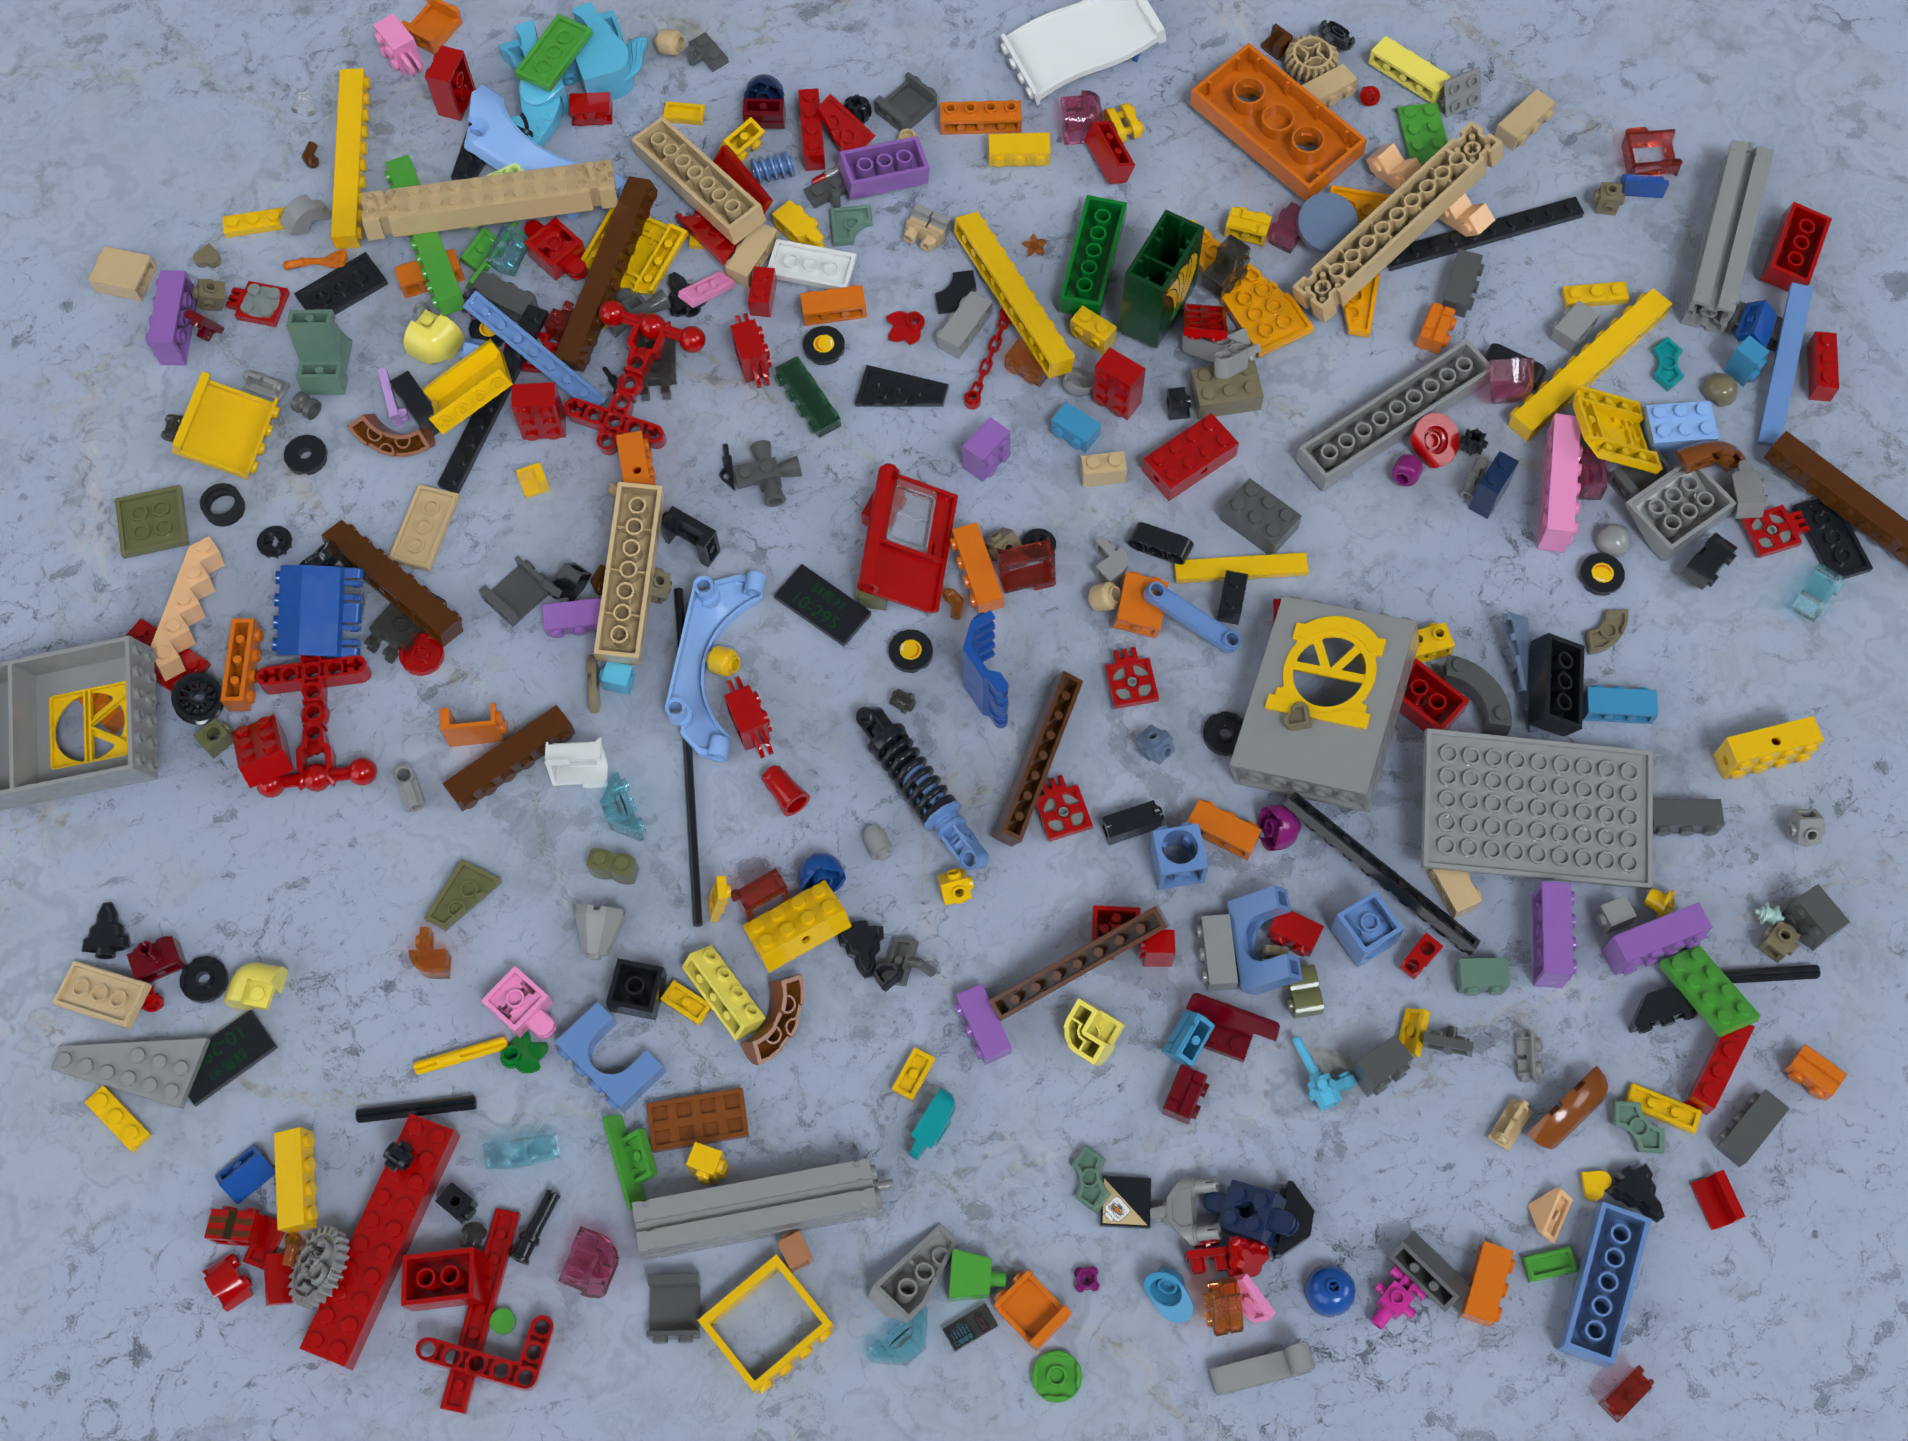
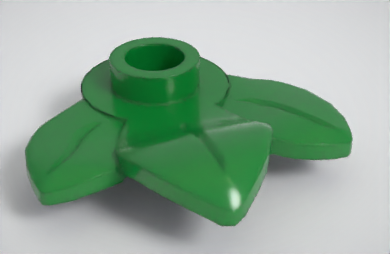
M526 1032L521 1038L516 1036L512 1040L511 1045L504 1048L500 1058L501 1063L505 1068H516L521 1073L537 1072L541 1069L538 1061L546 1055L548 1045L531 1042V1036L529 1032Z

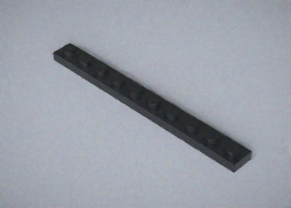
M1572 197L1497 218L1480 235L1465 237L1456 230L1412 242L1387 266L1389 271H1394L1457 253L1458 249L1468 250L1583 217L1584 211L1577 198Z
M528 304L518 325L537 340L549 313L545 309ZM507 345L503 354L512 383L514 384L526 359L511 346ZM511 386L472 414L437 483L440 488L460 493L511 391Z
M1294 792L1283 804L1296 817L1305 822L1311 831L1320 834L1328 845L1336 847L1347 860L1356 863L1364 874L1373 877L1384 890L1398 897L1401 904L1413 909L1421 920L1429 922L1441 936L1450 939L1458 950L1466 952L1468 955L1474 952L1480 943L1476 936L1297 792Z

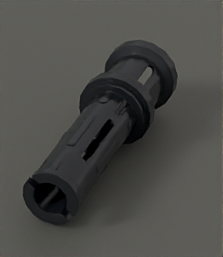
M546 1190L526 1231H522L518 1237L520 1239L514 1251L508 1255L521 1264L529 1265L530 1261L528 1259L535 1246H539V1236L561 1197L555 1192L551 1193V1190Z

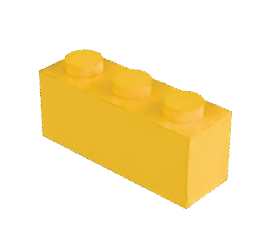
M1050 132L988 134L989 167L1050 165Z

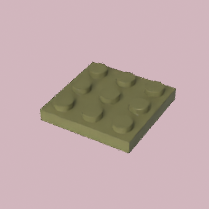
M180 485L115 498L120 551L124 559L189 545L183 489Z

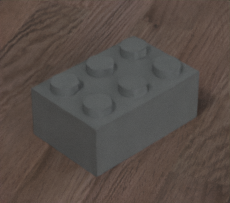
M1249 478L1222 507L1220 520L1267 555L1275 554L1299 528L1302 515Z

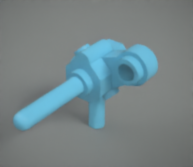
M1294 1036L1293 1044L1311 1076L1309 1077L1310 1082L1307 1083L1310 1090L1307 1094L1310 1100L1316 1101L1320 1111L1336 1106L1343 1101L1340 1093L1358 1084L1354 1075H1350L1349 1071L1338 1075L1335 1081L1330 1077L1329 1073L1323 1074L1322 1071L1319 1072L1302 1038Z

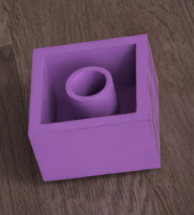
M989 417L962 446L963 468L982 482L987 477H992L997 470V466L1001 462H1006L1011 454L1010 431Z

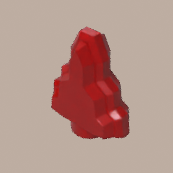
M1229 1237L1230 1260L1228 1262V1276L1233 1277L1245 1273L1250 1277L1259 1275L1262 1265L1270 1258L1269 1248L1255 1240L1248 1241L1245 1237Z

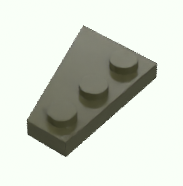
M461 859L424 919L447 931L502 883V880Z

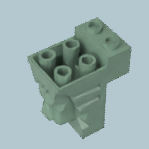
M333 309L289 311L286 327L300 361L296 379L301 391L308 395H344L348 382L346 371L353 341L338 328V325L335 323L336 316Z

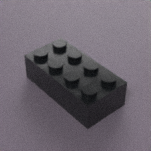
M1550 633L1531 641L1528 725L1563 737L1582 729L1584 645Z

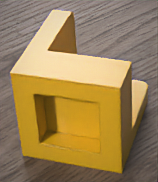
M540 462L516 470L526 498L550 490Z

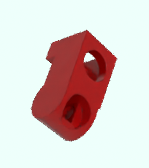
M1426 932L1399 968L1415 980L1423 969L1439 954L1443 945Z

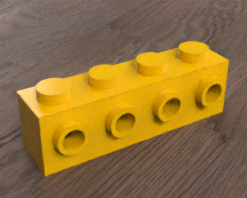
M1446 622L1441 624L1431 623L1425 628L1418 630L1419 645L1415 658L1424 663L1452 654L1455 644ZM1358 654L1364 673H1366L1364 657L1362 654Z
M302 1127L274 1133L277 1230L290 1234L317 1228L319 1215L316 1207L315 1138L313 1131Z

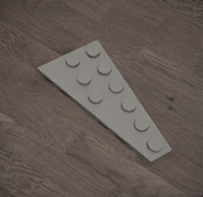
M208 1038L60 1046L51 1070L183 1109L211 1040Z

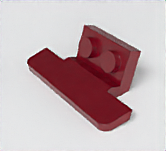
M1199 993L1192 994L1186 1006L1187 1010L1207 1016V1019L1215 1025L1203 1047L1207 1050L1244 1063L1253 1034L1275 1042L1277 1041L1280 1025L1274 1020Z

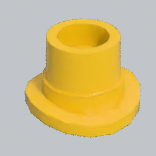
M1652 888L1646 897L1644 906L1658 913L1657 918L1670 914L1675 908L1676 892L1671 889L1667 893Z

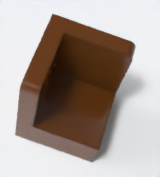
M1275 23L1272 26L1271 36L1261 44V49L1278 61L1285 55L1288 45L1293 40V35Z

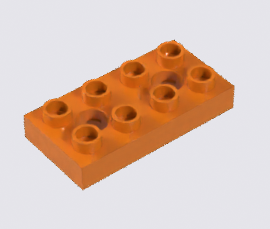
M1247 43L1191 90L1190 105L1305 202L1313 195L1318 194L1364 155L1367 142L1364 136L1250 43ZM1237 96L1242 98L1257 96L1259 99L1254 102H1245ZM1296 144L1300 146L1315 144L1318 149L1304 151L1299 149Z

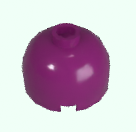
M1266 805L1267 807H1263L1258 816V827L1263 830L1265 837H1260L1261 843L1268 851L1289 848L1295 843L1301 830L1299 819L1284 805Z

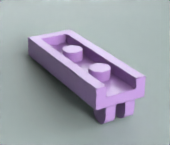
M386 367L377 369L390 419H392L394 427L402 426L404 422L409 420V415L405 408H398L394 389L390 383L391 378Z

